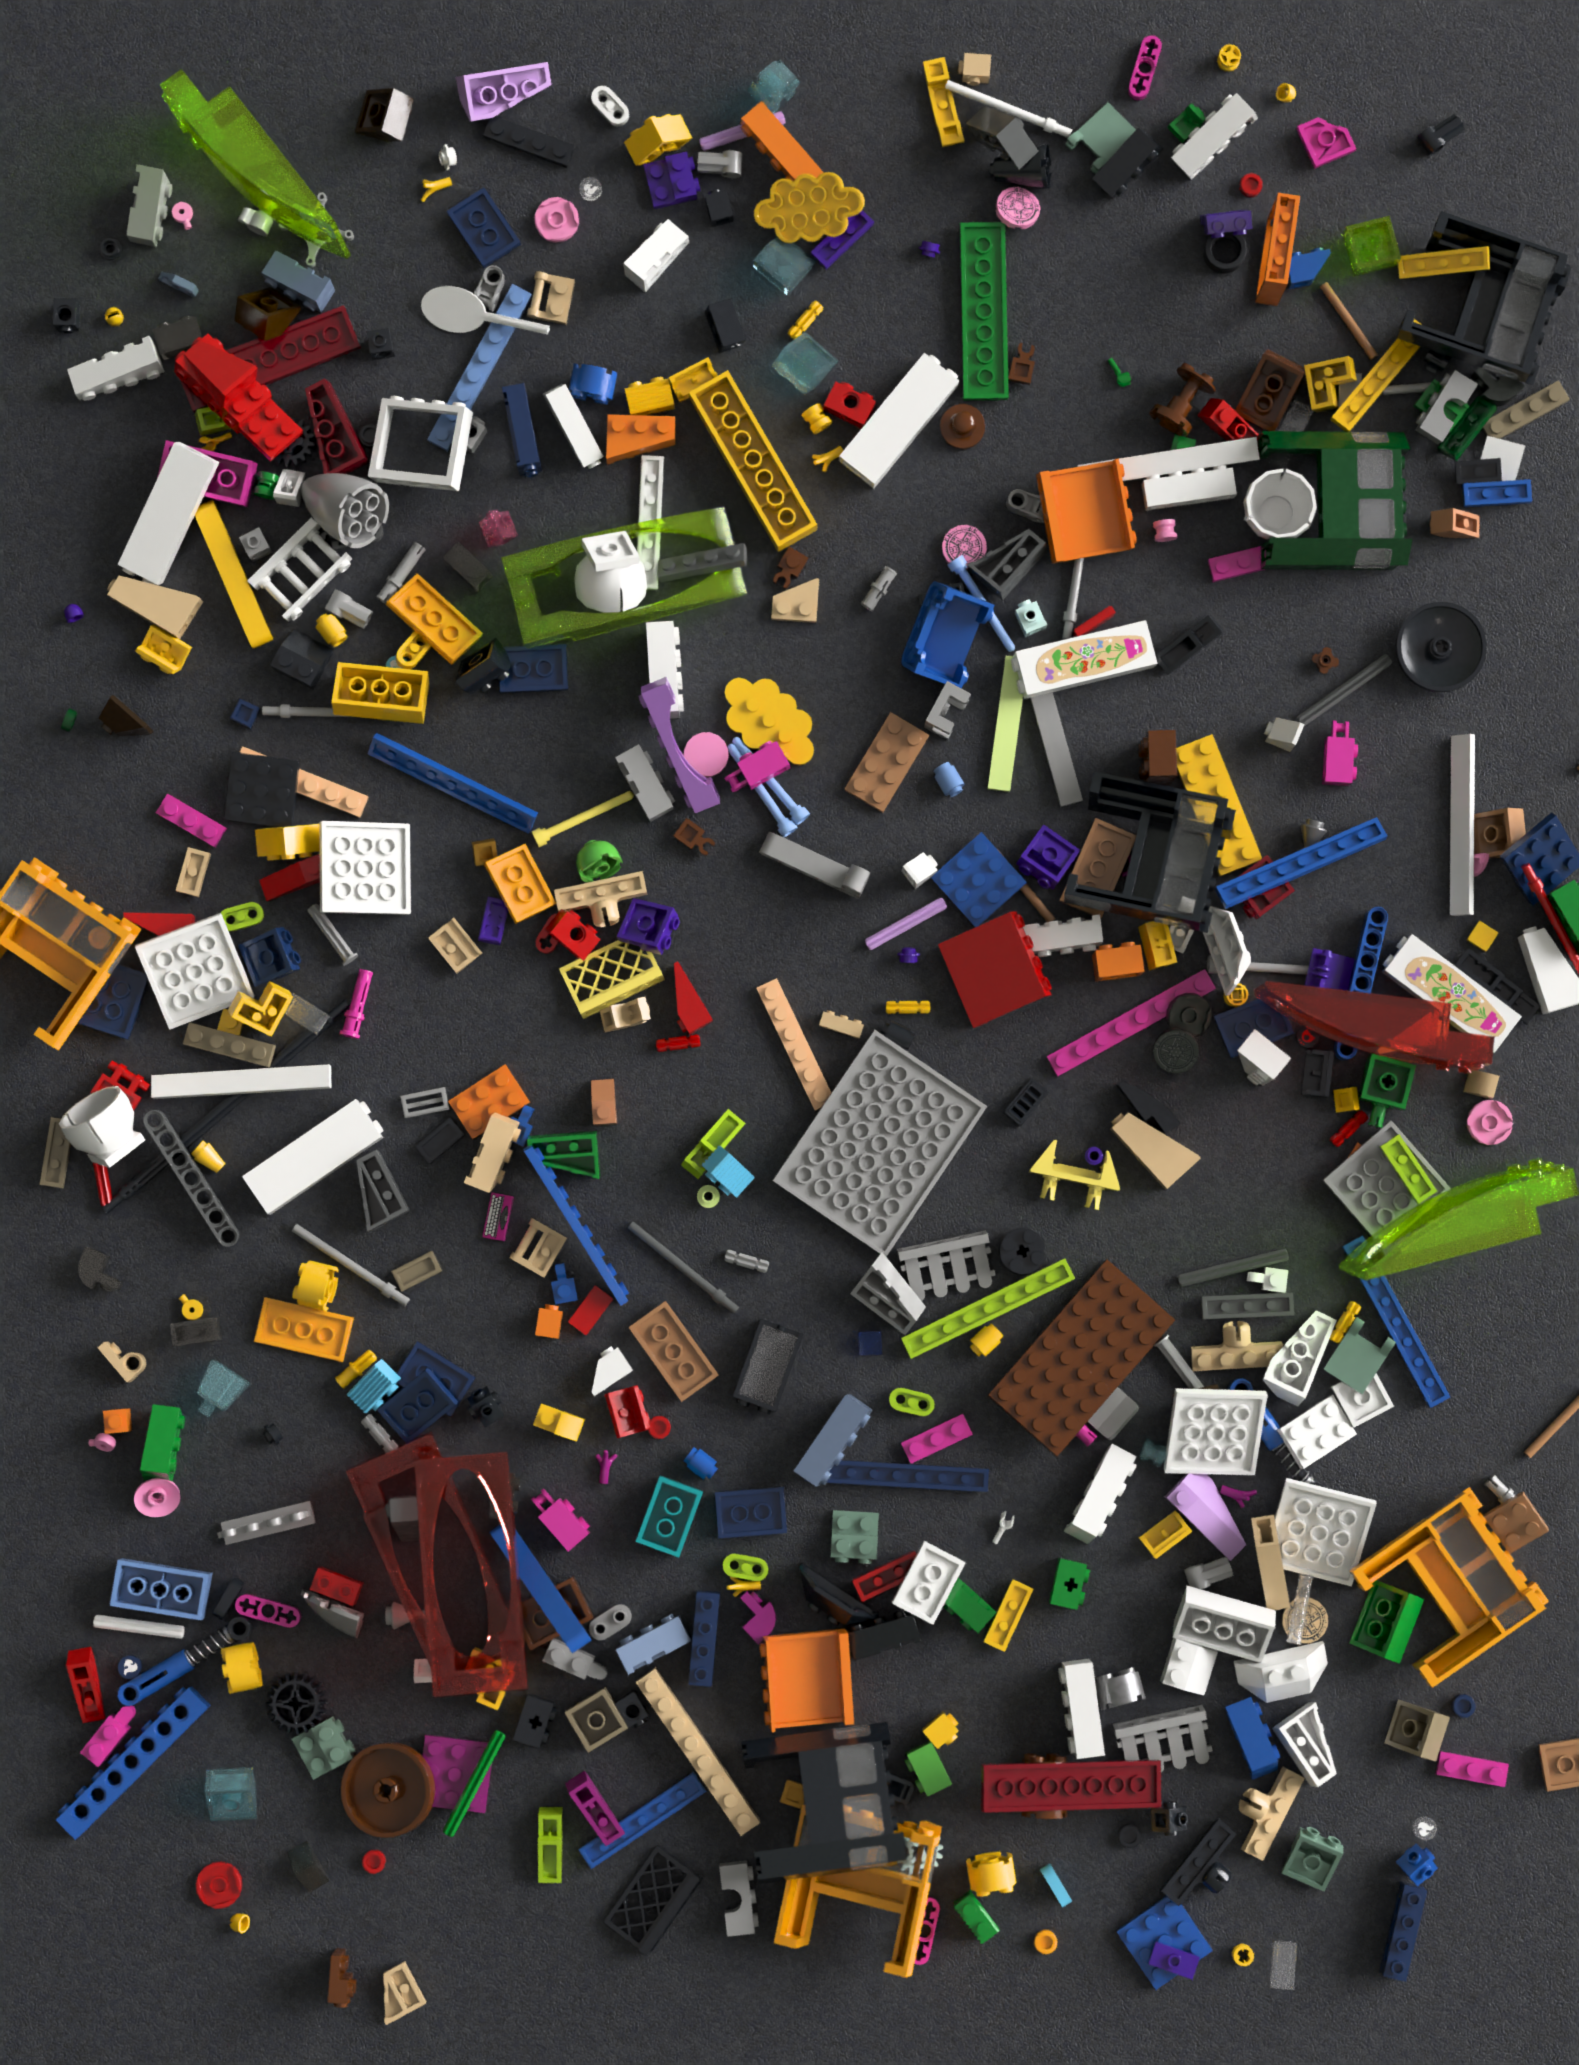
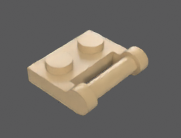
M539 271L535 272L534 279L536 283L531 307L527 310V316L566 325L575 279L549 275ZM544 283H549L551 286L544 312L540 311L539 307Z
M531 1218L528 1223L530 1226L515 1253L512 1252L509 1258L545 1278L567 1238ZM538 1230L542 1231L543 1235L530 1258L526 1260L523 1258L524 1253Z

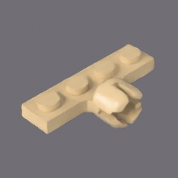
M643 871L554 890L558 912L561 909L569 912L570 909L574 911L589 908L593 923L597 927H606L605 915H608L610 926L619 922L620 916L617 907L619 901L648 895Z
M1233 1321L1227 1322L1223 1326L1222 1344L1191 1347L1192 1371L1268 1367L1270 1360L1283 1347L1282 1341L1253 1343L1251 1342L1250 1326L1248 1323L1237 1321L1236 1332Z
M1282 1767L1268 1794H1264L1254 1788L1247 1789L1243 1793V1796L1249 1798L1251 1802L1249 1804L1240 1799L1239 1810L1244 1815L1252 1818L1254 1823L1241 1850L1262 1861L1264 1860L1305 1779L1304 1777Z

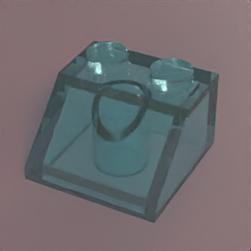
M778 237L770 241L753 260L754 268L787 296L816 264V261L795 243H784Z
M804 332L783 348L772 367L781 376L789 380L798 391L806 395L824 379L838 363V360Z
M253 1767L207 1770L205 1796L211 1821L257 1819L256 1781Z

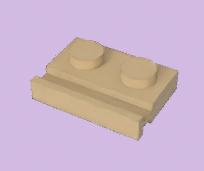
M452 918L451 921L429 937V940L457 974L483 954L455 918Z

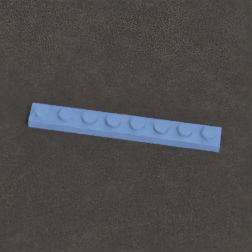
M512 284L496 314L521 319L533 297L532 294ZM491 322L447 405L459 402L465 404V407L471 410L516 327ZM441 414L427 439L428 442L448 452L453 441L452 437L454 435L457 415Z

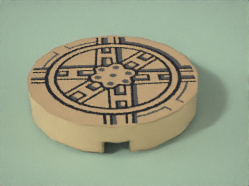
M1299 1597L1290 1602V1608L1284 1609L1282 1613V1626L1291 1639L1299 1643H1311L1324 1635L1328 1626V1615L1325 1608L1318 1601L1310 1597Z

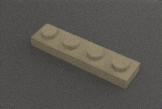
M1558 380L1491 417L1482 430L1486 437L1502 439L1567 403L1570 399Z
M190 1022L183 1041L184 1045L269 1068L276 1048L275 1045Z

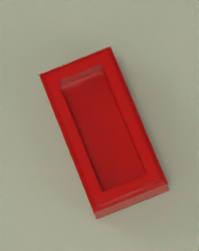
M1108 606L1075 628L1072 635L1078 637L1090 633L1114 617L1115 610L1112 606Z
M595 1285L568 1323L587 1336L613 1301V1298Z

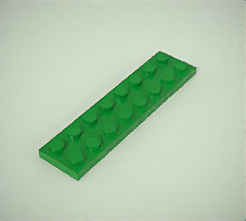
M1002 222L960 223L963 401L1008 400L1005 224Z

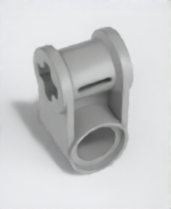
M492 265L485 269L480 283L474 292V295L491 312L495 310L505 284L504 274L498 266ZM491 274H499L500 278L497 282L488 281Z
M1021 489L1013 490L1009 494L1006 506L1010 512L1037 523H1044L1039 495H1034ZM1015 496L1020 497L1023 504L1015 506L1011 499Z

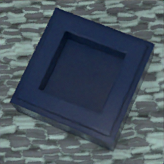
M239 698L230 719L251 729L261 709Z

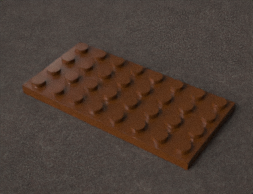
M1107 1259L987 1396L1057 1457L1173 1324L1175 1319Z

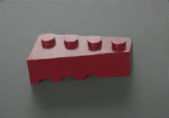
M324 378L305 388L315 428V437L319 446V455L323 464V473L349 474L368 464L370 461L331 383Z

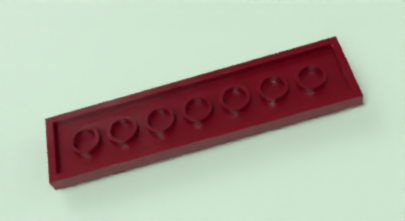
M343 305L288 326L281 336L271 338L270 340L257 338L226 351L255 365L258 368L256 380L261 385H267L358 350L361 347ZM181 381L192 411L195 413L196 409L207 408L208 405L200 397L196 396L185 382Z
M1161 1760L981 1764V1812L984 1813L1161 1807Z

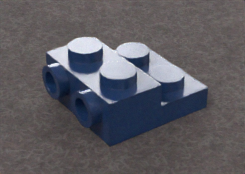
M284 927L274 928L238 945L254 987H260L269 981L282 978L300 970V956L296 951H293L290 944L293 941L292 936Z

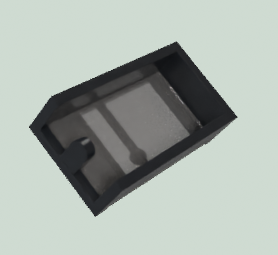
M760 1319L733 1397L737 1398L736 1403L749 1407L750 1403L758 1405L757 1410L767 1414H771V1411H777L804 1334Z

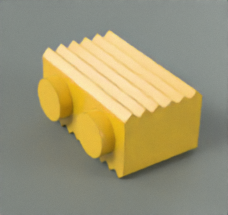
M656 377L650 380L651 383L642 384L641 382H634L629 384V388H625V394L630 415L647 416L675 409L669 379Z

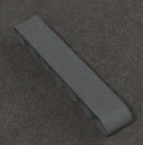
M160 1110L149 1111L144 1116V1125L219 1243L225 1247L233 1246L239 1239L237 1227L165 1114ZM151 1114L160 1116L161 1123L159 1126L155 1127L149 1123ZM164 1133H169L173 1137V1143L170 1146H166L161 1142V1137ZM180 1152L185 1155L186 1159L183 1165H177L174 1162L173 1156L175 1153ZM188 1172L197 1174L198 1181L196 1184H189L186 1181V1174ZM201 1191H206L210 1195V1201L206 1204L198 1200V1194ZM214 1210L222 1213V1221L219 1223L213 1222L210 1218V1214ZM223 1231H233L235 1235L234 1240L231 1242L225 1241L222 1237Z

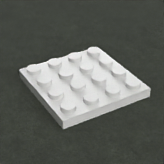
M319 822L320 913L411 914L410 824Z
M221 913L135 945L169 1030L230 1007L238 991L252 998L255 997Z
M1175 1388L1164 1461L1165 1473L1255 1475L1268 1396L1266 1391Z
M1286 1478L1275 1514L1283 1569L1352 1586L1354 1575L1349 1570L1359 1564L1375 1511L1376 1500Z

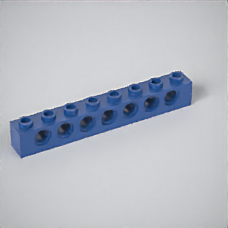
M190 1686L187 1690L184 1687L181 1688L174 1695L176 1701L171 1706L165 1704L157 1712L160 1717L154 1722L148 1721L141 1728L143 1733L137 1739L135 1736L132 1737L124 1745L126 1750L121 1755L116 1753L107 1762L110 1766L104 1772L100 1769L91 1778L93 1783L88 1788L83 1786L74 1795L77 1799L71 1805L67 1802L58 1811L60 1816L56 1821L75 1840L211 1706L193 1686ZM182 1705L187 1709L186 1717H179L177 1715V1706ZM161 1722H167L170 1725L171 1730L169 1734L161 1732ZM149 1738L153 1741V1750L144 1748V1739ZM128 1755H133L137 1758L136 1767L128 1765ZM115 1771L120 1774V1783L112 1782L110 1778L111 1772ZM95 1788L103 1790V1800L95 1798ZM78 1805L87 1807L88 1813L86 1816L79 1815L77 1811Z

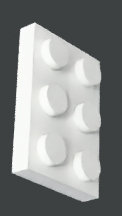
M1334 1395L1328 1396L1277 1430L1300 1470L1356 1435L1355 1430Z
M923 1541L892 1600V1604L934 1624L965 1562Z

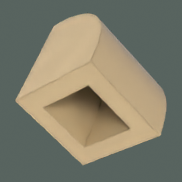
M1469 1070L1463 1092L1492 1099L1494 1098L1499 1076L1487 1072Z

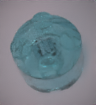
M778 59V62H772L758 75V83L752 82L748 92L758 103L762 101L774 113L781 106L779 103L782 100L786 99L788 101L796 93L795 88L800 82L787 66Z

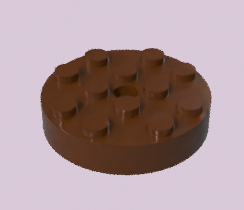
M395 1742L373 1745L359 1752L348 1764L341 1783L342 1803L351 1821L365 1833L382 1838L396 1837L412 1831L428 1816L435 1798L434 1776L427 1761L413 1748ZM386 1784L390 1787L394 1786L393 1788H391L390 1796H388L384 1791V1787Z

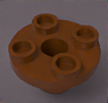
M958 404L952 406L944 413L941 419L940 431L943 439L950 446L960 450H967L978 444L985 432V421L980 411L968 404Z

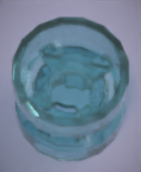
M1147 1438L1141 1449L1139 1459L1145 1462L1150 1460L1154 1466L1160 1468L1166 1457L1167 1446L1163 1444L1155 1445L1153 1440Z

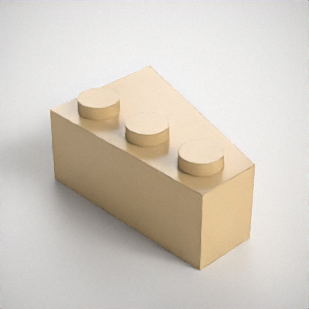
M495 1112L491 1115L481 1139L477 1155L474 1156L472 1161L473 1166L470 1174L465 1178V1184L490 1193L497 1183H502L505 1171L502 1170L505 1162L509 1163L513 1154V1150H510L512 1142H517L521 1130L518 1129L520 1122Z

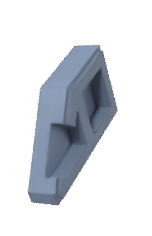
M161 272L158 277L159 281L193 298L196 297L199 291L195 284L175 274Z

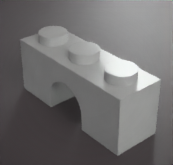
M1456 370L1443 376L1439 383L1442 386L1438 393H1433L1427 403L1430 407L1426 413L1423 411L1416 421L1418 426L1415 431L1436 444L1444 441L1454 424L1444 414L1443 408L1445 403L1453 401L1460 406L1466 404L1478 385Z
M747 1860L720 1863L722 1890H736L742 1898L738 1907L725 1910L727 1937L755 1934V1927H759L758 1913H753L752 1904L756 1903L755 1889L750 1890L749 1881L754 1880L753 1868L748 1866Z

